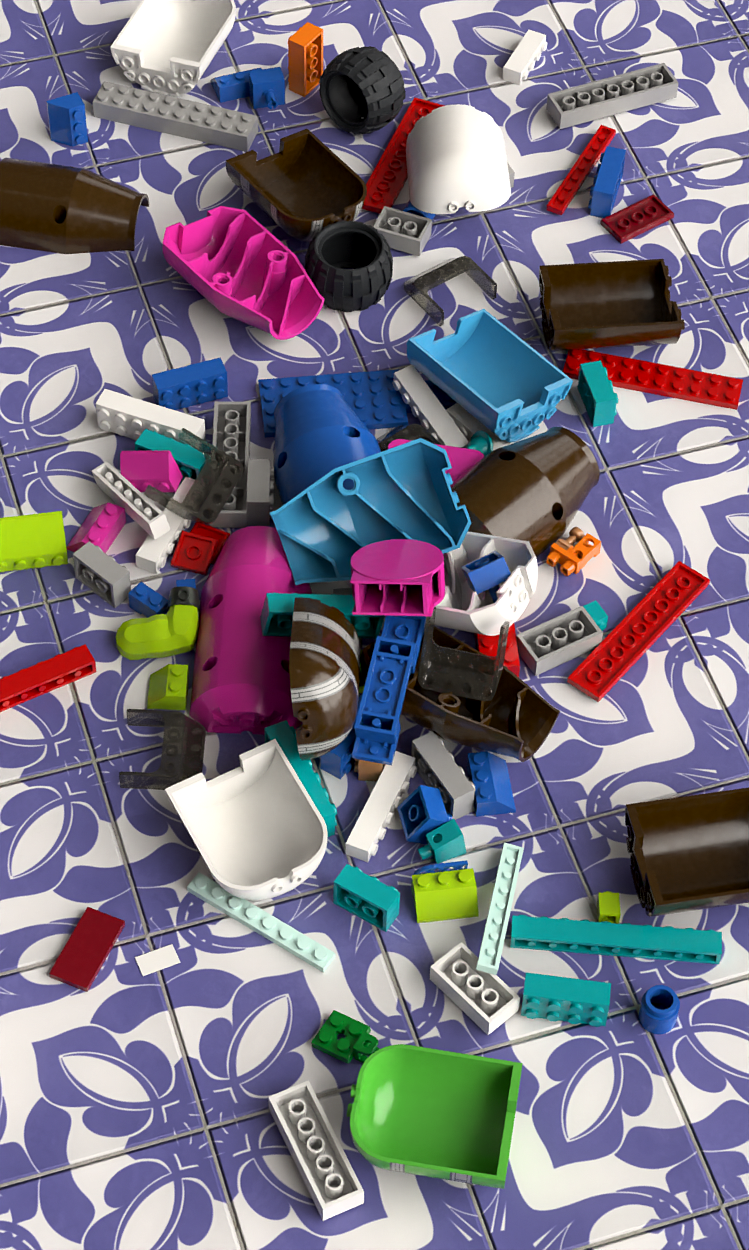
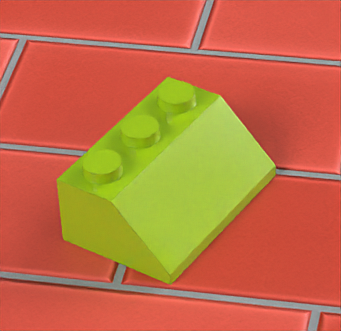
M473 868L412 875L411 891L417 923L479 917L477 886Z

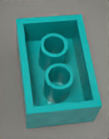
M601 360L580 364L577 389L593 427L613 424L614 416L617 415L616 404H618V395L613 391L612 381L608 379L607 369L603 367Z
M346 864L334 880L333 903L387 932L399 915L400 892L393 886H387L380 882L378 878L363 873L358 867Z

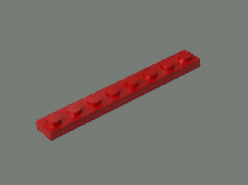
M603 125L599 127L547 204V211L562 216L600 159L601 153H604L606 146L616 134L615 129Z

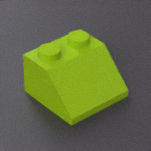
M168 664L150 675L147 709L186 710L189 687L188 665Z

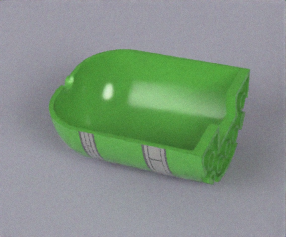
M404 1044L381 1048L365 1060L359 1071L357 1084H352L350 1097L354 1098V1103L348 1104L347 1117H350V1132L353 1143L362 1157L381 1169L504 1189L523 1063Z

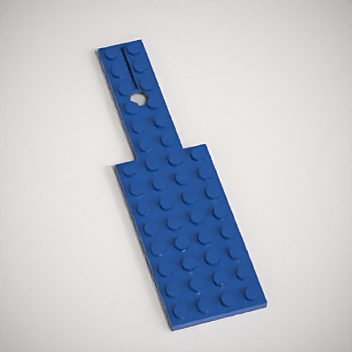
M399 369L259 379L258 385L265 438L275 437L276 422L274 411L279 401L293 390L313 384H325L338 389L347 404L369 430L408 427L407 413H412L411 407L403 401L399 390H395L392 383L394 373L399 371ZM424 380L445 410L457 403L433 382Z

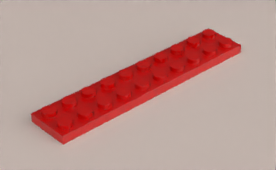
M414 97L366 183L367 194L362 209L380 214L384 206L392 208L408 179L406 142L409 133H411L415 123L422 116L425 117L432 110L445 105Z
M584 349L568 351L563 373L569 378L578 380L580 364L601 360L603 367L607 369V377L612 381L614 387L735 410L738 408L743 379Z
M678 561L567 678V682L599 702L709 585L710 579Z

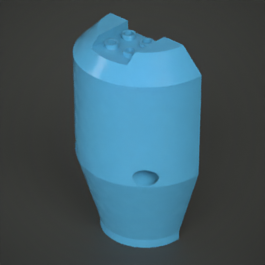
M422 438L410 441L333 469L278 510L270 512L286 553L296 586L302 583L351 580V557L360 548L379 541L392 539L423 541L436 546L443 554L460 548L471 525V520L464 504L457 506L456 504L460 501L456 491L452 492L451 490L452 478L450 473H445V470L452 468L446 450ZM345 479L353 480L354 487L351 490H346L343 487Z

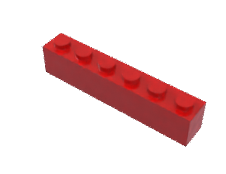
M86 644L58 654L48 660L38 662L36 665L26 669H21L9 676L2 677L0 679V712L96 673L95 659Z

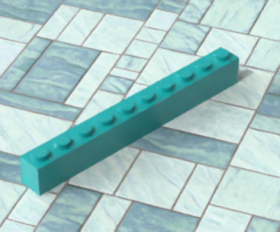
M513 915L510 948L720 964L722 932L695 930L693 928L679 929L671 926L654 927L652 925L641 926L630 923L616 924L608 921L590 922L589 920L577 921L567 918L552 919L545 916L528 917L526 915Z

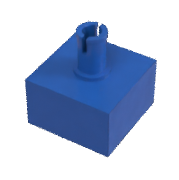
M281 67L249 71V97L253 109L265 107L272 109V106L275 109L278 105L285 104V78Z
M497 551L491 552L461 567L470 588L477 594L488 590L493 603L498 600L496 594L500 588L498 584L505 582L511 575L504 557Z
M419 785L397 807L406 840L409 842L427 844V833L452 820V815L446 813L439 788Z

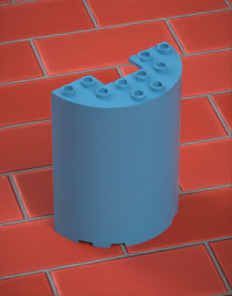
M485 309L459 318L455 333L434 341L436 330L432 329L411 337L406 344L407 358L410 364L502 441L516 442L540 428L538 425L545 418L549 420L556 412L555 406L561 399H565L573 383L571 378Z

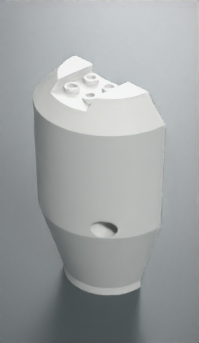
M467 532L460 548L443 554L445 597L434 607L432 617L426 616V624L488 636L499 635L506 631L524 612L536 589L538 576L537 560L529 541ZM497 551L504 557L511 575L505 582L498 584L500 587L496 592L498 600L493 603L488 590L477 594L470 588L461 567L491 552ZM350 580L345 581L346 584L350 588H352V583H350Z

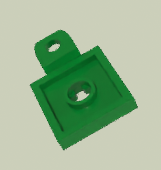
M333 1010L311 1042L313 1048L347 1064L350 1063L353 1057L355 1060L364 1063L368 1058L367 1056L379 1050L377 1047L379 1045L378 1039L369 1034L371 1032L370 1026ZM345 1034L346 1038H340V1040H338L337 1035Z

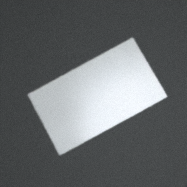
M173 944L135 957L143 976L181 963Z

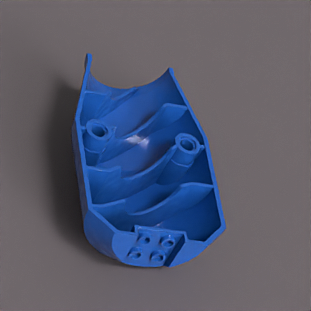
M325 384L300 387L284 396L275 408L274 419L276 423L273 467L274 480L282 506L333 469L381 452L374 435L347 404L342 393L335 387ZM345 479L343 487L346 490H351L354 487L353 480Z

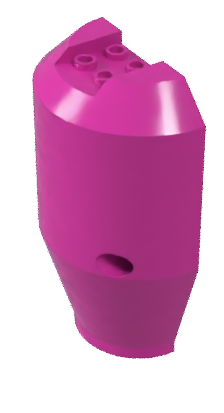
M219 206L207 211V217L184 226L179 222L166 227L162 244L166 262L221 313L267 332L276 339L287 340L307 329L321 311L325 298L320 295L297 256L246 210Z

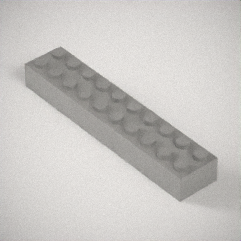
M106 81L103 82L92 102L94 117L245 152L249 151L258 133V116Z

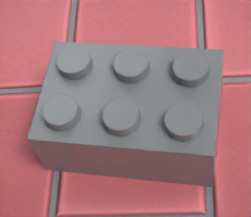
M384 206L373 227L377 229L379 234H383L390 248L420 256L431 236L432 219Z
M248 459L247 526H270V518H272L270 512L274 511V493H271L274 492V479H271L274 478V467H271L270 459Z
M90 541L73 553L76 579L114 608L129 598L128 593L131 591L130 572L125 566L118 564L112 556L105 554L99 546H95Z

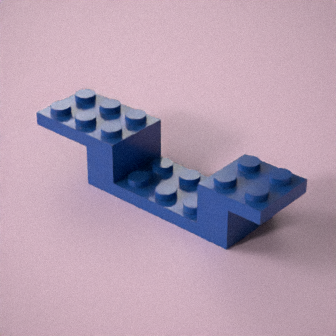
M386 615L381 637L377 636L354 727L356 740L352 758L392 766L401 729L399 718L410 673L414 674L426 625V616Z

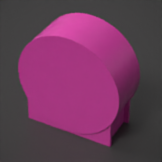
M411 539L379 541L360 548L351 557L352 577L350 583H352L353 600L355 602L352 615L432 617L434 607L445 597L444 556L439 548L430 543Z

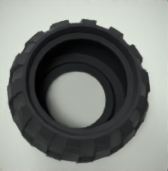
M356 47L342 52L326 66L327 68L323 71V75L320 76L319 93L322 104L331 120L348 133L352 132L357 135L380 130L398 115L404 105L403 100L405 99L406 91L403 77L390 57L375 47Z
M340 221L323 227L321 232H317L314 235L305 255V271L320 295L325 298L323 304L327 305L328 308L343 312L362 311L368 309L371 305H376L386 293V290H388L393 276V257L383 234H379L376 228L363 224V222Z

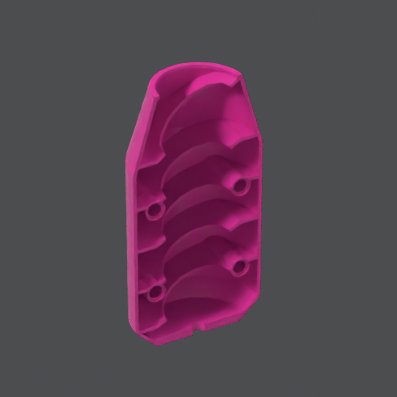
M250 526L232 533L227 538L201 591L199 628L196 640L189 716L209 733L241 734L243 731H250L253 734L264 735V728L285 720L294 729L303 724L297 717H294L289 672L291 636H263L260 616L267 593H313L310 583H302L296 586L277 529L273 527Z

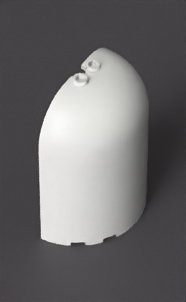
M142 0L111 45L112 56L116 64H119L124 70L123 74L130 81H136L140 84L142 89L172 97H177L183 93L186 94L198 83L229 35L235 21L234 0Z
M446 105L432 110L430 114L425 117L422 116L415 123L406 142L409 198L414 207L431 214H453L460 207H465L469 212H480L497 208L509 199L511 187L504 137L500 127H498L490 115L468 105Z
M276 739L239 755L240 767L206 782L201 772L165 789L167 796L216 882L230 894L248 900L274 898L302 884L317 869L327 847L328 832L326 823Z

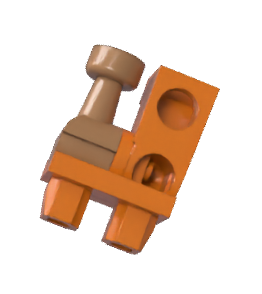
M573 527L566 540L558 539L556 543L551 545L546 563L551 567H554L557 563L561 564L560 571L565 576H569L571 573L577 574L593 556L596 557L600 553L601 541L588 533L584 535L580 528Z

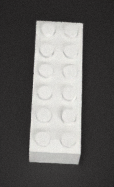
M104 389L96 402L98 428L104 431H110L137 441L142 432L148 429L183 444H188L198 450H203L206 444L204 419L108 389Z
M309 1080L269 1096V1110L322 1220L324 1221L363 1204L364 1191Z

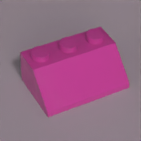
M170 450L121 451L120 453L121 475L140 492L177 491L183 475Z
M109 502L94 507L68 544L67 550L76 552L90 541L95 546H99L106 554L126 524L125 508Z

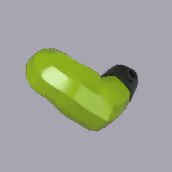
M186 586L174 587L170 590L167 614H157L148 618H135L123 622L118 628L115 638L116 647L120 654L129 660H140L144 658H165L193 650L199 628L198 612L200 606L198 590Z

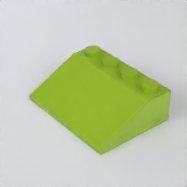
M62 511L0 518V572L68 564Z

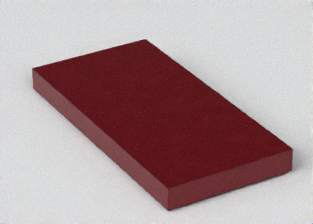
M653 194L601 219L600 224L622 244L673 219L674 213Z
M87 907L52 967L49 977L88 992L122 932L125 921Z

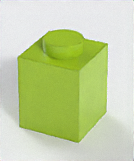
M611 891L598 893V922L608 921L619 924L621 915L619 893Z

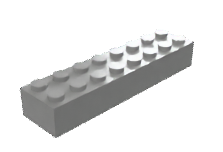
M661 63L550 93L547 95L546 110L558 128L563 129L676 98L678 81L666 64Z
M215 401L209 503V522L211 527H247L246 501L248 459H250L251 402Z

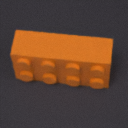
M309 22L300 27L288 39L289 90L303 97L308 95L319 84L320 76L323 75V29Z

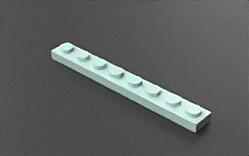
M505 842L503 844L476 970L494 975L498 972L524 850L522 847Z
M200 872L187 886V891L323 973L335 958L333 951L249 901L230 894L217 882Z

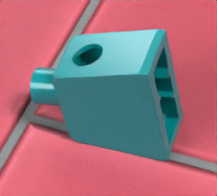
M455 819L427 833V845L417 849L422 860L433 856L438 864L467 853L463 833Z

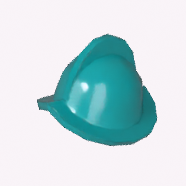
M478 430L471 437L466 449L478 450L486 456L493 451V442L488 433Z

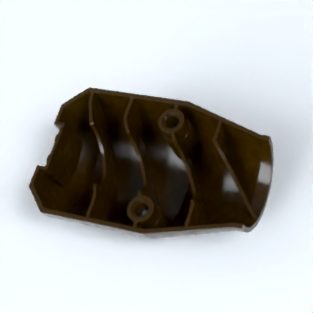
M4 158L0 161V245L60 254L135 250V230L140 205L146 207L150 205L147 194L138 193L85 168L13 158Z
M552 427L544 433L491 451L455 479L450 487L452 492L456 491L460 502L456 503L457 506L463 504L466 506L471 520L468 532L529 541L537 558L563 536L587 495L597 485L600 473L592 451L579 436L566 428Z
M431 624L425 625L414 674L410 673L401 714L427 730L433 731L448 742L514 757L521 762L530 759L547 739L560 711L550 705L507 667ZM374 642L363 648L360 663L364 684L375 646Z

